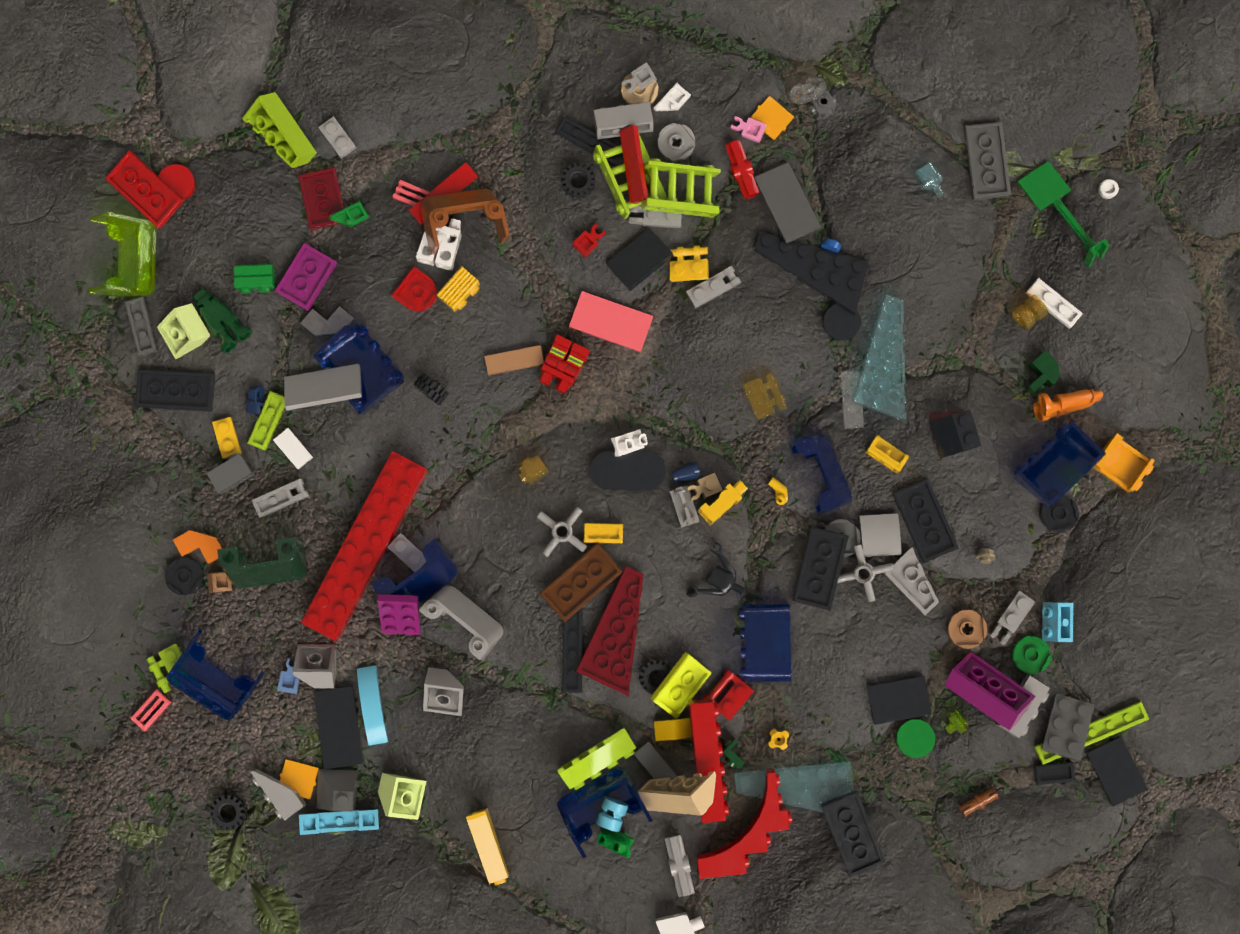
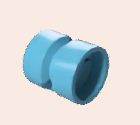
M605 796L601 806L603 812L599 813L596 824L605 829L619 832L623 823L621 817L626 815L629 805L621 800Z

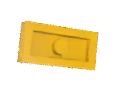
M232 417L212 422L222 459H226L234 453L237 455L239 453L242 454Z

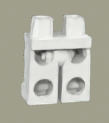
M451 219L449 227L444 226L436 229L439 249H437L434 255H430L426 233L424 232L416 255L418 262L431 266L435 264L436 267L453 271L455 257L462 237L461 221Z

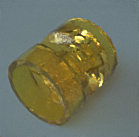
M1032 295L1024 301V305L1020 304L1011 313L1018 325L1024 330H1028L1036 324V320H1041L1046 316L1048 310L1041 299L1036 295Z

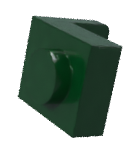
M729 738L722 746L724 748L723 753L728 757L725 761L731 767L735 768L737 766L740 769L745 763L731 750L738 740L736 738L733 740Z

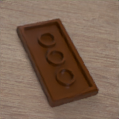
M597 543L539 594L565 623L623 571Z

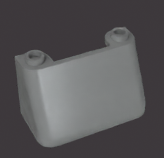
M444 586L425 602L419 610L430 619L449 614L470 631L474 637L469 642V650L479 660L485 659L503 635V627L453 586Z

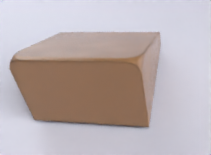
M230 572L207 574L209 593L232 591Z

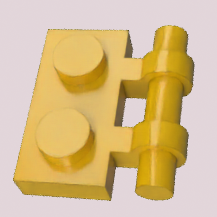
M698 245L693 248L677 247V249H670L674 255L673 257H677V261H670L671 282L709 279L708 259H701V255L708 254V247H700ZM694 255V260H684V256Z

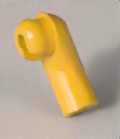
M773 477L768 485L776 492V503L783 505L788 500V489Z

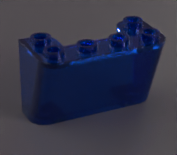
M354 324L346 325L340 329L313 356L324 370L354 364L360 365L362 397L348 400L360 415L367 412L403 384L404 376L391 364L392 360L380 350L379 343L369 336L368 329L363 325Z
M1074 421L1069 425L1064 423L1057 430L1058 432L1055 434L1057 437L1052 442L1048 440L1041 447L1043 449L1042 452L1039 454L1034 453L1027 460V464L1023 462L1013 473L1015 475L1014 480L1048 508L1053 506L1106 455Z
M743 604L742 608L738 609V618L742 620L744 628H740V639H744V647L740 649L741 659H744L743 667H740V679H743L745 683L791 682L789 604Z

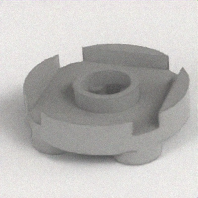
M673 123L661 130L658 138V149L664 158L676 163L686 160L693 153L695 136L689 127ZM674 138H675L676 140H679V139H680V140H681L680 146H679V147L673 146V145H672V144H673V140H672V139H674Z

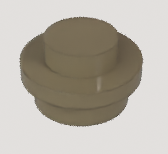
M984 548L978 550L976 559L980 560V563L990 564L991 561L996 559L993 550Z

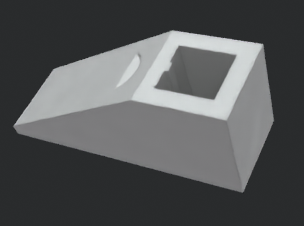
M258 769L251 772L253 782L256 786H260L263 789L264 798L269 803L272 802L275 807L274 812L280 819L286 820L307 805L296 789Z

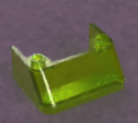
M110 212L91 216L90 221L106 224V233L111 240L119 241L118 278H108L105 285L88 288V292L107 296H148L153 294L155 290L156 259L155 225L148 220Z

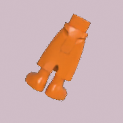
M1084 389L1056 394L1053 400L1050 399L1048 394L1041 393L1038 395V402L1033 404L1035 417L1038 421L1043 422L1053 417L1085 409L1100 401L1103 397V392L1101 390Z

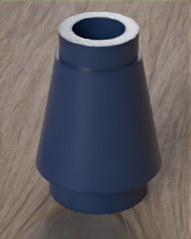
M690 461L672 471L675 482L698 479V476L702 475L697 461Z

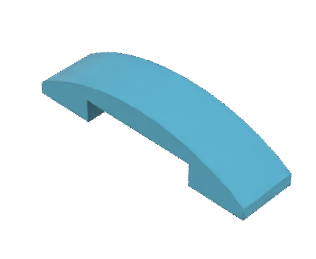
M377 666L358 668L359 695L368 744L387 743L388 736L380 698Z
M378 809L299 815L300 835L353 830L379 829Z

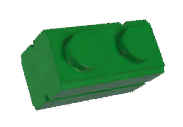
M273 264L234 265L235 289L240 291L241 294L252 293L251 290H259L260 293L271 292L270 289H276L275 266Z

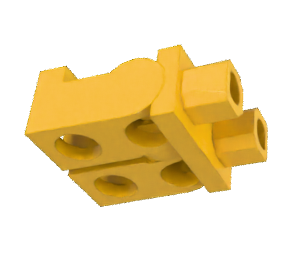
M741 480L734 486L729 484L711 506H708L707 503L703 504L699 508L698 513L711 525L728 511L733 504H738L742 499L741 495L748 488Z

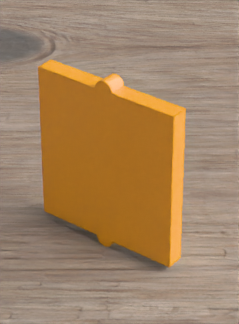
M769 96L761 106L757 107L756 112L750 118L765 123L767 127L764 133L775 140L782 131L786 130V126L793 120L794 116Z
M286 759L283 771L280 773V782L296 789L302 798L311 799L313 788L317 784L315 781L319 768Z

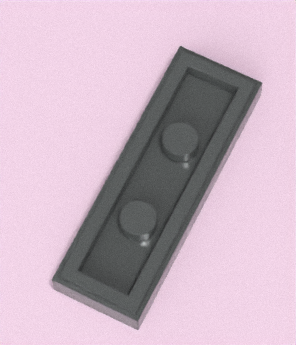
M144 297L124 301L138 356L158 352Z

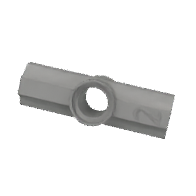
M681 834L665 838L669 855L668 861L671 874L674 876L678 897L691 895L695 892L690 875V864L688 856L685 854Z

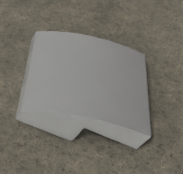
M898 513L859 516L861 545L864 557L901 555Z

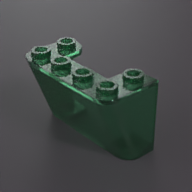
M296 537L276 540L278 560L248 564L245 553L239 551L237 546L217 549L219 563L232 585L236 588L242 589L299 580L307 573L303 540ZM288 543V544L286 545V547H285V554H284V553L282 552V546H283V544Z

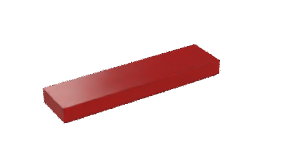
M631 125L619 132L630 204H637L648 198L638 126Z
M464 163L408 211L422 225L423 219L420 205L425 198L461 192L478 176L467 163Z

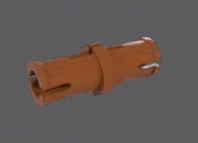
M991 787L980 795H974L973 799L959 805L960 811L968 808L962 812V815L966 817L975 810H981L984 808V805L998 799L997 792L989 796L995 789Z

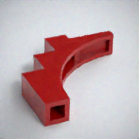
M774 768L766 769V786L758 813L744 832L726 846L712 852L697 855L700 879L747 874L746 867H749V858L745 854L768 852L767 846L771 845L770 834H766V832L789 830V824L792 823L791 811L788 812L786 806L779 807V805H782L781 793L777 792V786H780L779 774L775 773Z

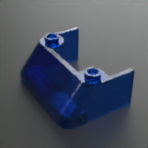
M199 629L168 673L167 681L222 719L232 720L252 694L265 672L261 671L255 680L247 675H239L235 680L203 659L206 651L201 644L196 642L203 632Z
M624 767L614 768L579 789L563 796L557 803L558 810L569 835L583 858L587 856L581 844L592 836L590 826L596 823L599 813L603 812L601 806L605 796L627 803L629 805L627 813L636 814L643 810L648 821H653L630 775Z

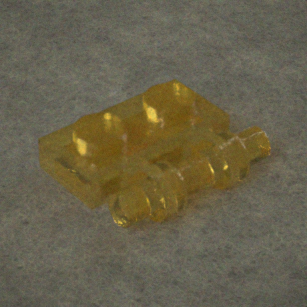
M772 373L765 376L768 381L766 384H763L761 378L743 384L744 391L757 421L775 414L774 405H778L780 411L787 409L784 402L786 399L784 395H781L778 388L779 383L777 379L775 380ZM768 389H771L774 395L772 400H770L766 392Z

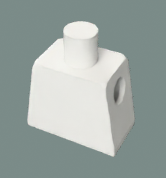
M686 912L655 919L660 934H695V931L705 927L701 916L689 920Z

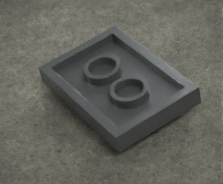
M1056 694L1041 750L1080 762L1095 705Z

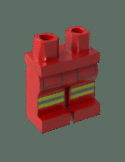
M556 335L541 368L540 383L549 386L552 378L559 381L555 390L565 394L577 379L590 355V350L576 343L572 347V341ZM570 349H571V352H570V354H569L567 360L565 361V359H566V357H567V355H568V353H569V351H570Z

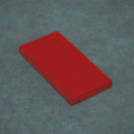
M130 150L105 178L159 229L162 228L184 202L172 188Z

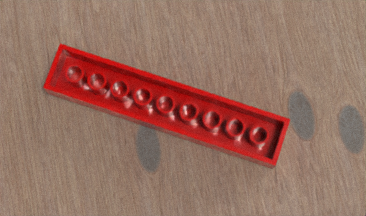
M393 451L391 452L301 624L334 641H339L428 473L426 468Z

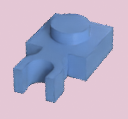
M287 658L286 666L288 669L287 672L281 671L277 691L297 694L300 679L293 675V667L290 666L291 660Z

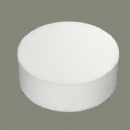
M1112 179L1104 180L1098 187L1099 195L1104 199L1113 198L1119 190L1118 184Z

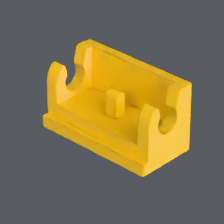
M876 435L865 452L896 474L901 471L909 458L907 454H904L878 435Z

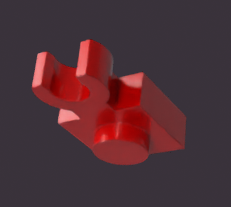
M598 224L593 225L590 234L585 230L572 243V246L585 258L598 246L599 243L596 240L602 239L605 235V231L601 234L595 232Z

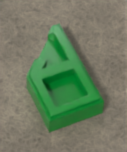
M360 201L329 216L331 221L350 227L369 218Z

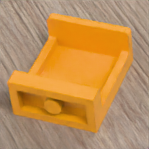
M1116 433L1111 436L1091 467L1128 493L1134 490L1137 491L1143 484V481H1141L1143 477L1149 475L1153 470L1154 466L1152 464L1155 460L1145 457L1122 440L1123 437Z

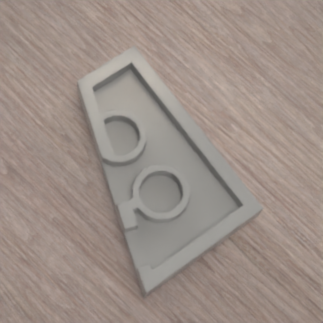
M911 547L893 564L894 570L885 572L884 575L925 616L939 601L925 576L913 547Z

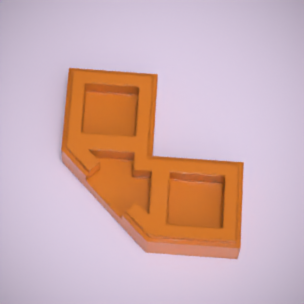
M189 530L173 539L182 557L200 548L208 564L226 555L216 537Z

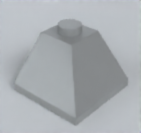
M298 644L293 675L313 688H334L336 679V644Z
M428 667L424 683L423 711L462 716L464 686L448 670Z

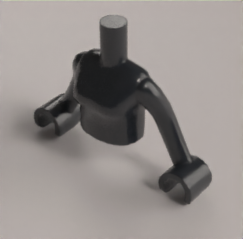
M714 542L719 545L718 551L710 550L717 554L726 570L716 566L707 582L716 589H697L694 586H690L695 589V594L690 595L686 593L688 597L695 598L699 594L724 596L730 590L739 594L743 593L745 588L735 583L736 571L723 555L720 543Z

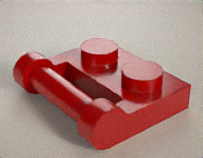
M726 669L723 673L725 675L709 695H705L703 699L712 698L713 702L716 703L714 701L727 683L732 680L734 685L717 704L719 713L730 721L754 690Z

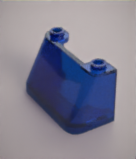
M815 434L794 440L790 444L792 453L801 454L805 459L815 456L828 490L821 493L819 505L815 507L818 516L847 505L852 498L851 491L829 438L824 434Z
M434 539L423 549V556L428 562L426 565L399 584H394L390 578L381 577L370 585L377 594L418 596V603H420L451 581L457 575V567L441 543Z

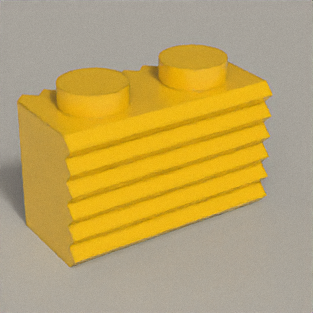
M461 266L436 295L455 312L457 309L461 310L466 305L467 301L465 300L470 295L474 296L478 292L480 283Z

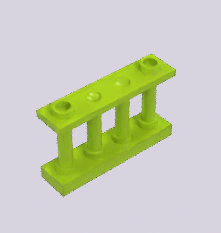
M639 135L643 164L649 161L650 157ZM599 144L594 150L593 158L596 164L599 163L617 203L616 210L618 214L622 215L623 219H627L630 214L629 209L640 206L641 202L637 204H630V201L625 202L621 192L628 190L627 182L618 185L614 175L625 171V165L621 164L610 168L606 159L622 153V145L603 151ZM644 169L646 185L650 188L651 170ZM658 177V197L661 200H666L668 197Z
M649 159V161L643 164L644 169L651 170L650 196L641 202V210L711 218L719 214L720 206H713L711 196L712 177L720 174L721 169H716L712 165L699 167L661 162L660 159ZM658 171L669 172L668 198L666 200H661L658 197ZM676 173L687 174L686 200L684 202H678L676 199ZM694 175L705 176L704 202L702 204H696L693 201Z

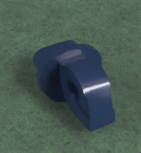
M263 386L250 387L248 393L249 401L244 403L247 404L246 413L260 414L261 406H264V402H262L264 395Z

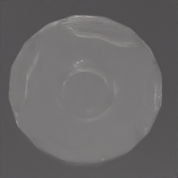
M813 77L805 80L806 83L804 84L798 83L790 91L792 102L803 104L820 97L827 89L825 81L820 77Z

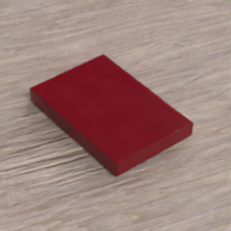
M332 167L298 175L310 230L341 224L329 219L330 215L344 209L336 168Z

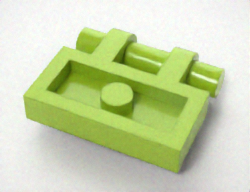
M177 644L159 652L161 660L156 662L154 656L146 659L150 665L148 667L150 672L154 673L157 679L156 683L159 688L161 687L164 694L171 691L168 683L173 681L175 687H179L195 678ZM163 666L166 667L169 673L167 677H164L160 670Z

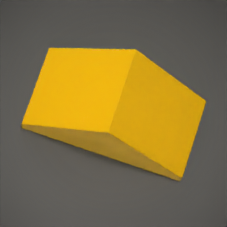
M690 718L654 721L656 741L692 738Z

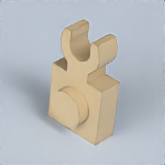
M715 473L697 480L698 486L691 485L686 489V491H695V496L690 498L691 501L698 499L700 494L705 499L723 490Z

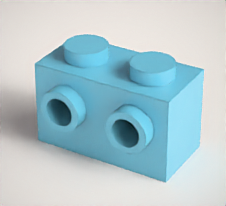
M1043 602L1042 641L1073 642V603Z

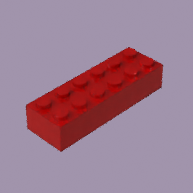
M712 698L689 700L696 774L701 773L702 776H708L709 772L715 771L716 773L713 803L706 813L700 815L702 823L726 821L725 815H729L728 803L724 800L723 796L727 795L726 783L721 778V776H725L724 764L719 756H723L722 744L718 742L717 736H721L720 724L715 719V717L719 716L718 705L713 702Z

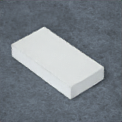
M289 428L273 440L298 470L313 458Z

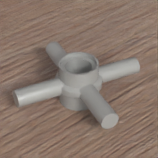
M576 507L565 522L560 521L557 523L542 511L537 518L552 529L553 536L542 551L545 556L548 557L559 542L569 541L580 551L584 552L587 546L572 535L571 527L583 512L581 509ZM565 527L568 533L564 537H559L557 529Z
M858 544L854 546L858 565L854 572L839 575L837 583L856 579L864 584L867 600L872 602L875 601L871 581L876 574L893 571L894 567L892 563L876 567L866 563L862 545ZM860 569H867L870 576L867 578L862 577Z

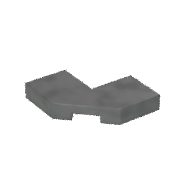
M339 306L328 320L312 309L301 324L315 336L343 334L355 319Z

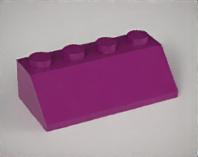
M972 652L952 669L945 683L947 688L1009 731L1021 719L1036 697Z

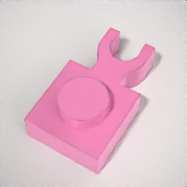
M735 116V121L740 122V125L737 127L731 125V129L743 131L742 137L760 143L767 125L748 118L746 123L741 118Z

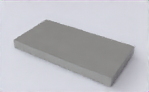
M354 364L284 377L286 411L362 397L360 365Z

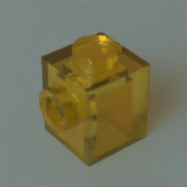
M537 455L532 459L528 457L520 463L521 467L519 470L521 473L518 475L524 484L528 482L531 486L548 474L549 471Z

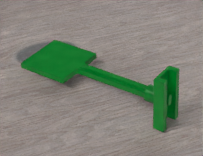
M1049 161L1017 181L1039 211L1050 204L1054 205L1088 251L1084 260L1088 268L1092 265L1095 256L1099 257L1100 260L1104 258L1110 244L1106 239L1097 244L1093 239L1091 240L1062 203L1060 198L1069 193L1071 189Z

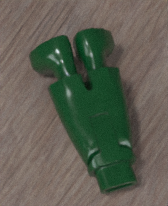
M206 289L200 290L193 296L207 327L215 338H221V350L224 354L231 352L237 346L236 340L228 333L229 330L232 331L239 342L245 341L252 335L253 332L250 327L239 326L237 324L239 322L237 316L220 300L215 298L212 293H208Z

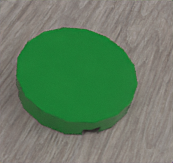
M1025 636L1019 639L1013 646L1012 661L1021 672L1027 674L1040 673L1050 664V647L1040 637Z
M912 719L905 721L896 733L897 746L903 754L911 758L924 757L932 751L935 745L934 731L928 723L922 720Z

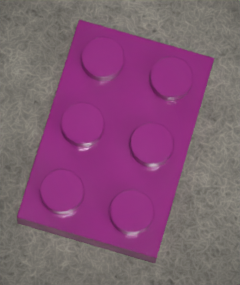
M304 243L275 292L309 311L338 263Z
M378 594L377 601L382 633L389 635L406 634L409 636L421 634L418 596Z

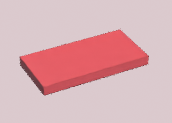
M582 291L569 328L641 353L653 316Z

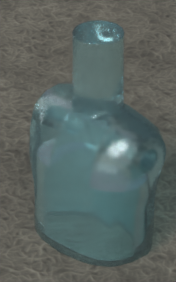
M932 162L915 172L924 190L933 189L938 198L945 194L939 185L942 183L943 177Z

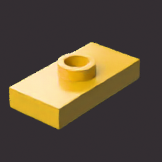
M584 523V543L623 544V524Z

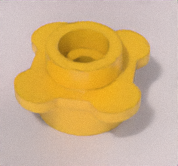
M772 729L770 731L771 740L768 743L769 747H778L785 750L788 747L787 738L789 733Z

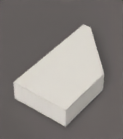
M676 83L658 102L654 110H679L691 97V94Z

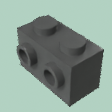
M240 453L228 456L226 462L221 465L220 463L213 465L210 471L206 473L217 493L222 495L255 475L244 456Z

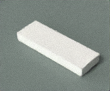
M1037 278L1026 292L1029 297L1069 329L1083 314L1040 278Z

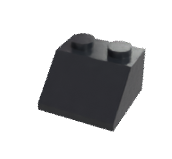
M970 409L929 422L940 458L982 446Z

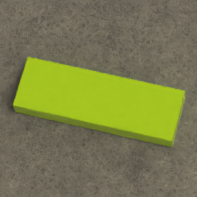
M272 391L269 392L247 442L248 444L264 451L267 450L285 409L284 396Z

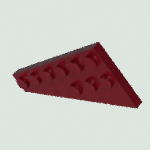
M626 566L576 672L629 697L644 575Z

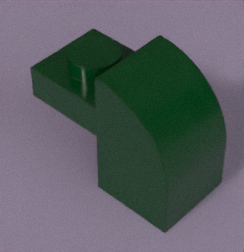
M1047 350L1042 352L1028 365L1039 377L1025 390L1030 395L1034 392L1038 394L1046 385L1051 387L1058 380L1059 365Z

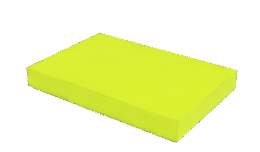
M685 652L650 699L677 719L689 704L688 701L692 700L711 675V672Z

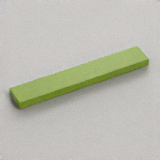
M1136 702L1090 722L1084 747L1149 720L1142 702ZM1043 743L1034 746L1042 765L1062 757L1042 751Z

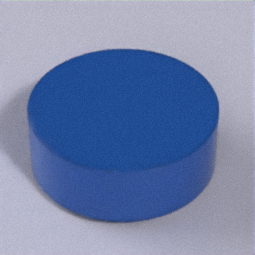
M826 238L823 240L821 248L839 253L841 245L836 240Z

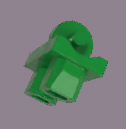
M605 828L603 832L599 833L597 844L625 858L630 857V848L634 838L630 837L628 833L615 832Z

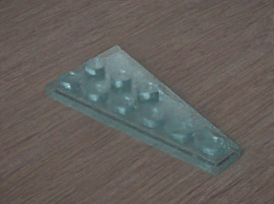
M886 294L883 296L852 402L905 421L904 301Z
M850 761L774 769L775 773L779 774L780 786H777V792L781 793L783 804L823 813L821 804L854 791ZM766 770L734 773L736 793L763 799L766 786Z

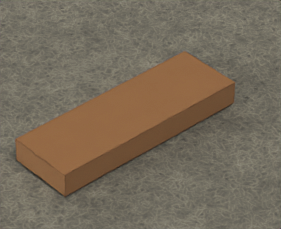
M541 345L484 356L488 376L544 364Z

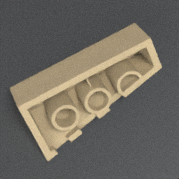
M715 771L709 772L708 776H702L701 773L694 774L693 778H686L685 775H682L673 780L670 777L651 779L638 793L648 811L700 816L706 813L713 803L716 773Z

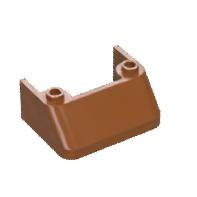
M478 189L431 196L422 201L420 210L430 255H434L439 248L436 229L442 228L447 224L448 215L484 209L485 215L495 221L499 243L503 244L510 235L504 208L491 190Z

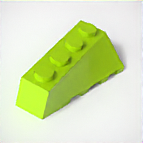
M276 92L259 96L242 118L246 123L249 122L253 126L252 129L257 134L260 133L265 138V142L269 146L272 145L276 149V153L291 168L308 164L317 153Z
M622 728L559 767L557 772L569 789L574 787L577 790L585 785L584 781L589 777L593 780L602 774L601 770L605 767L611 769L618 764L617 760L624 756L627 759L635 754L634 749H636V746L625 728Z

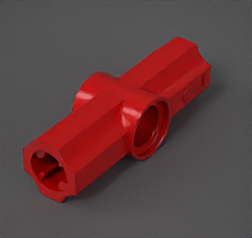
M740 140L730 142L725 145V150L731 163L732 175L735 181L737 180L743 199L752 198L759 194V190L753 177L754 172L751 162L746 158Z

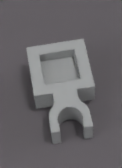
M646 62L631 72L632 79H626L621 83L623 86L631 84V88L626 90L628 94H631L637 86L642 90L655 82L657 78Z

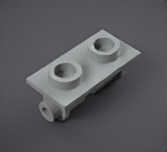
M682 486L670 491L681 528L700 522L694 503L690 500L691 493L686 491L688 486Z

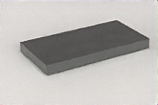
M1002 122L965 125L964 135L972 199L982 200L1010 197L1011 188Z
M789 162L754 177L756 185L785 243L820 229L821 226Z

